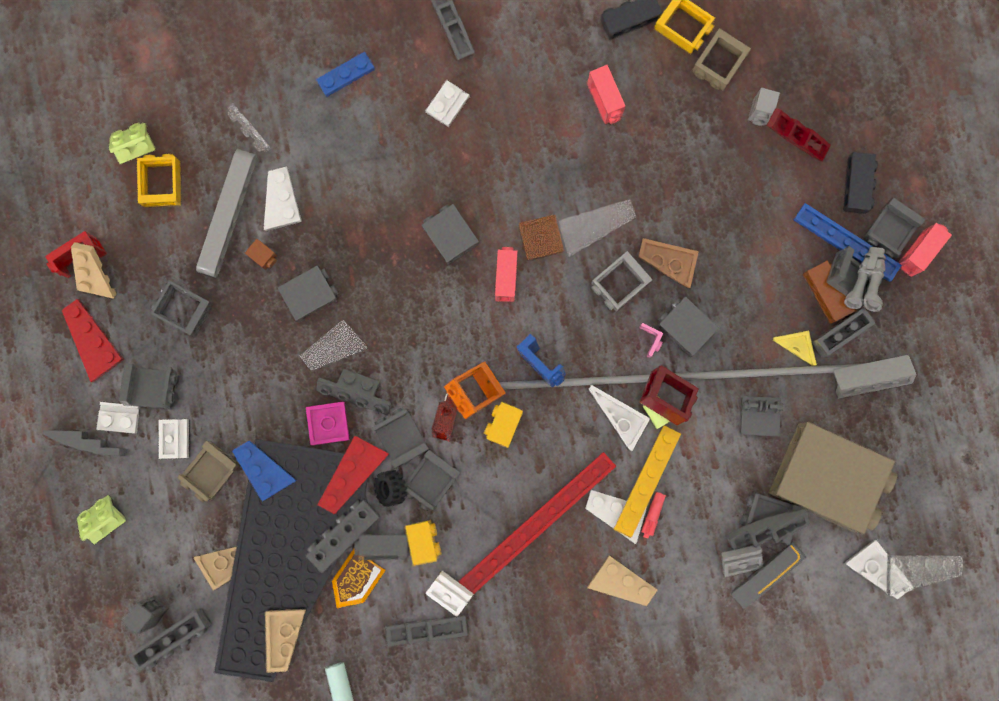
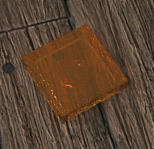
M555 214L518 223L527 261L564 252Z

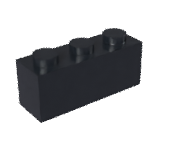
M657 0L626 1L618 8L605 10L600 21L608 39L612 40L657 22L663 13Z
M852 152L848 156L843 212L866 214L873 209L875 199L872 197V194L876 187L874 172H876L878 167V161L875 160L876 154Z

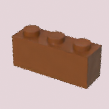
M827 260L808 270L803 276L831 324L855 312V309L846 306L844 303L846 296L826 282L832 266Z

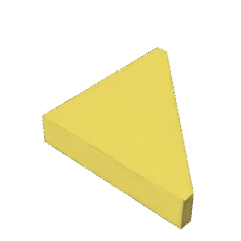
M809 331L773 338L774 342L811 366L817 365Z

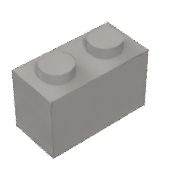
M761 88L753 99L748 120L753 121L752 123L755 125H766L777 106L780 92Z

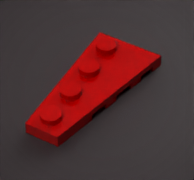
M76 299L62 310L90 382L94 383L124 359L79 299Z
M354 436L318 506L335 514L389 453Z

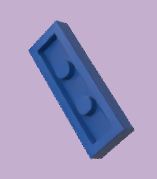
M363 52L316 80L327 97L372 72L375 68L367 54Z

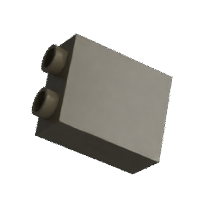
M809 422L798 423L768 494L790 504L800 506L801 509H805L847 530L865 534L866 529L874 530L880 521L882 509L876 506L881 494H889L896 483L897 473L891 471L895 461Z

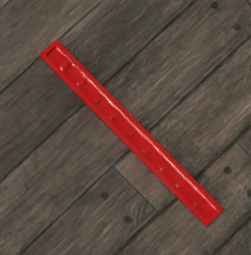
M604 452L601 453L458 582L475 594L617 466Z

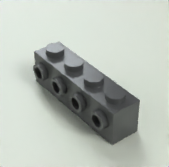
M357 500L350 507L352 511L347 516L343 514L335 521L338 525L333 530L329 527L321 535L323 539L318 544L314 542L307 549L309 553L306 557L321 573L380 517L365 500L362 502Z
M200 608L128 654V657L138 672L144 668L148 671L157 665L156 661L161 657L165 660L173 655V649L179 646L182 649L191 643L189 639L196 635L198 638L208 632L206 628L211 624Z

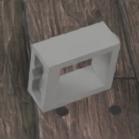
M627 251L592 280L591 284L593 286L591 288L598 296H603L605 299L604 303L610 310L618 311L645 288L652 279ZM624 263L641 284L617 304L599 282Z

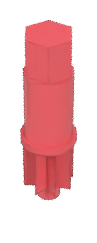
M655 492L647 517H645L641 530L645 538L649 539L650 535H654L666 497L662 493Z

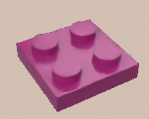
M345 402L306 407L311 446L350 440Z

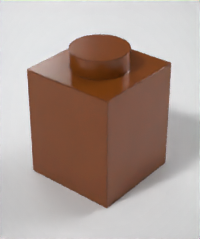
M258 239L245 252L247 256L265 270L271 268L277 261V255Z

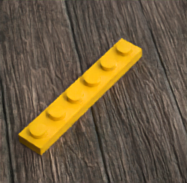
M665 425L662 427L613 528L614 530L632 538L681 433Z

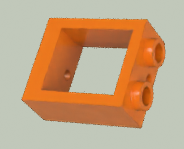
M485 361L454 378L444 386L447 394L465 419L506 394ZM471 376L475 378L488 398L475 407L459 385V383Z

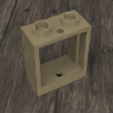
M719 28L692 71L698 78L710 82L713 88L724 91L751 48ZM715 43L739 58L726 78H723L702 64Z

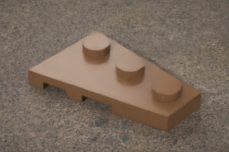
M643 238L638 258L690 289L699 251Z

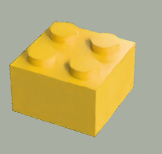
M503 402L500 403V406L496 405L492 413V417H495L492 424L488 423L484 433L487 435L486 439L508 448L523 411Z
M431 520L405 526L413 566L437 561L441 554L439 542H435L434 536L437 535L435 523L432 524Z

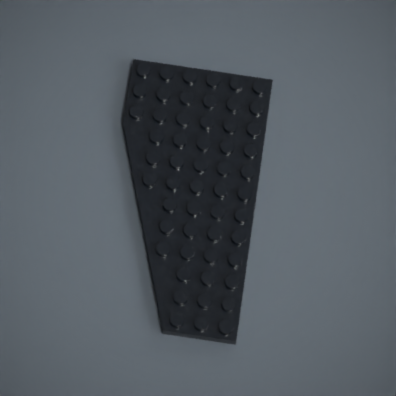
M255 439V445L297 481L262 501L248 479L214 673L273 682L278 672H267L265 612L306 609L300 627L301 630L339 559L338 557L321 573L306 557L309 553L307 549L314 542L318 544L323 539L321 535L329 527L333 530L338 525L335 521L343 514L347 516L352 511L350 507L357 500L360 502L364 500L368 478L344 505L333 514L318 506V503L345 453Z

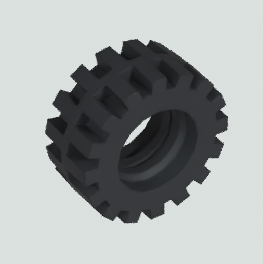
M391 470L377 474V478L374 480L376 482L374 483L376 488L374 492L377 494L376 498L377 500L379 499V503L384 507L403 503L405 501L404 497L407 495L405 492L407 487L404 485L406 482L403 480L400 472Z

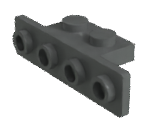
M343 369L337 383L322 378L317 380L316 390L323 395L336 397L341 401L356 404L358 407L373 410L378 414L388 415L390 412L391 402L374 397L380 381Z

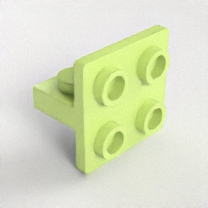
M145 123L133 124L125 131H115L110 136L109 150L111 153L114 152L120 164L155 150V146L147 133Z
M107 495L103 499H99L94 506L83 511L77 518L80 539L83 541L88 538L93 544H96L126 521L125 516L112 505L110 496Z

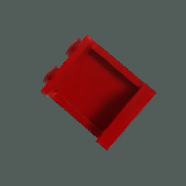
M84 231L45 257L48 260L47 266L53 273L55 272L60 276L69 278L71 274L67 266L73 263L71 247L74 242L94 247L100 258L106 255L107 252L98 238Z

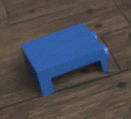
M531 334L517 346L521 357L552 388L555 385L559 386L565 380L566 373L561 364L553 371H550L536 357L535 353L540 347Z

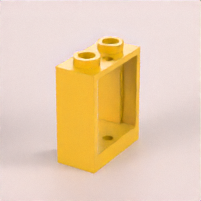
M672 0L656 22L654 29L691 54L694 49L698 50L704 42L702 40L705 34L709 35L713 30L714 25L712 23L715 17L689 0ZM678 8L704 24V27L692 43L666 26Z
M163 154L162 157L144 155L143 158H137L138 203L143 207L181 205L180 161L172 154ZM172 166L173 194L148 195L147 167Z

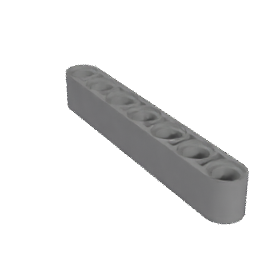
M237 149L234 153L197 263L196 271L212 277H217L256 164V154Z

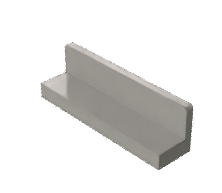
M909 355L834 370V376L838 384L836 395L839 399L913 384L917 374Z

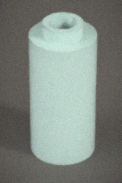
M344 662L326 667L325 671L333 701H354Z

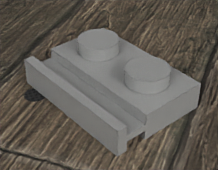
M759 545L756 548L749 546L723 552L722 568L724 576L737 575L763 567L761 546Z

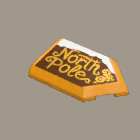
M354 548L332 580L336 607L340 608L364 603L386 570L372 560H359V555H355Z

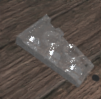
M233 103L227 107L229 111L227 115L233 122H239L242 126L239 129L246 137L249 135L254 140L252 144L259 152L263 150L264 153L271 149Z
M343 319L299 357L311 371H315L368 348Z

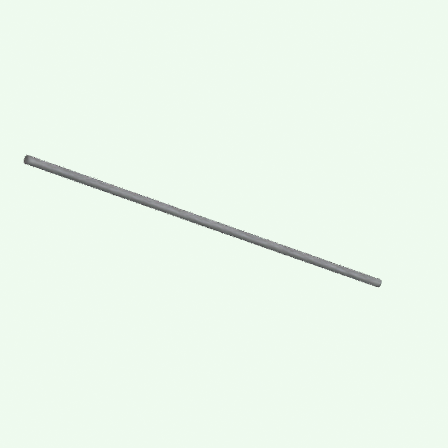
M860 364L675 374L685 380L834 373L836 369ZM650 374L565 379L559 386L555 385L554 387L642 383L648 381ZM545 380L499 382L504 390L551 387Z

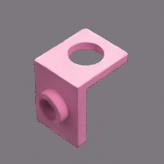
M642 323L639 328L656 336L647 354V357L651 358L654 351L658 352L663 343L660 341L663 333Z

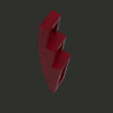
M775 108L766 125L797 148L822 162L831 146L813 129L806 128L797 119L789 117L785 112Z

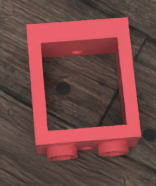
M608 65L591 71L587 85L604 124L618 122L623 115L625 104Z
M937 223L923 230L898 262L902 265L900 269L911 277L923 272L952 234L948 232L944 225Z
M502 247V250H498L495 301L514 302L517 251H514L512 247Z

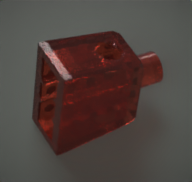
M446 394L444 402H439L431 432L433 438L451 442L458 408L448 394Z

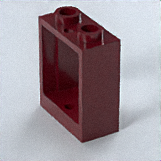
M660 365L651 371L639 403L678 426L690 419L692 406L698 399L696 395L699 388ZM662 382L686 395L680 410L657 397Z

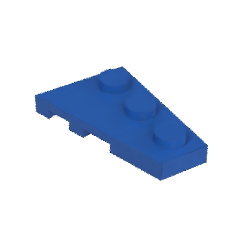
M247 441L232 450L262 501L297 481L251 441Z

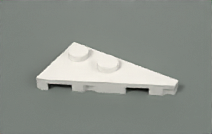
M591 385L589 391L627 448L632 451L650 418Z

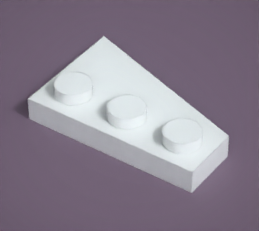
M283 167L268 171L264 231L302 222L288 168Z
M591 490L585 509L614 528L626 500ZM646 509L632 538L625 536L635 544L638 540Z
M877 540L871 541L844 562L851 569L896 599H899L913 588Z

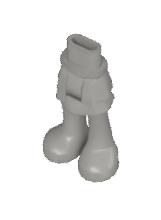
M870 247L869 253L865 254V258L859 266L857 282L853 290L846 295L844 301L845 305L849 308H861L864 302L865 308L870 311L877 312L882 309L883 303L878 295V288L881 279L884 277L885 249ZM868 280L870 281V284L863 301V292L866 281Z

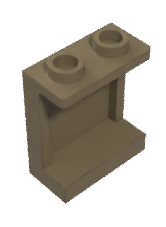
M206 441L202 445L203 449L184 473L179 474L177 477L181 481L180 485L187 490L192 489L196 493L195 497L202 502L212 501L240 466L238 462L212 441Z

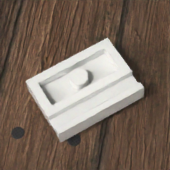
M446 80L426 109V113L449 127L468 100L469 94H466Z
M100 402L101 406L96 430L137 434L140 407Z
M189 419L159 420V459L189 458Z
M444 571L439 574L426 592L429 597L456 617L473 596L471 591Z

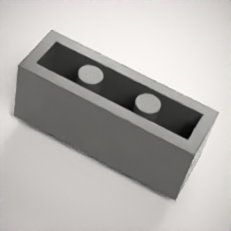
M862 308L812 341V344L822 358L827 357L873 326L875 322L867 310Z
M153 596L137 602L122 623L126 625L125 629L128 632L138 635L155 627L169 608Z

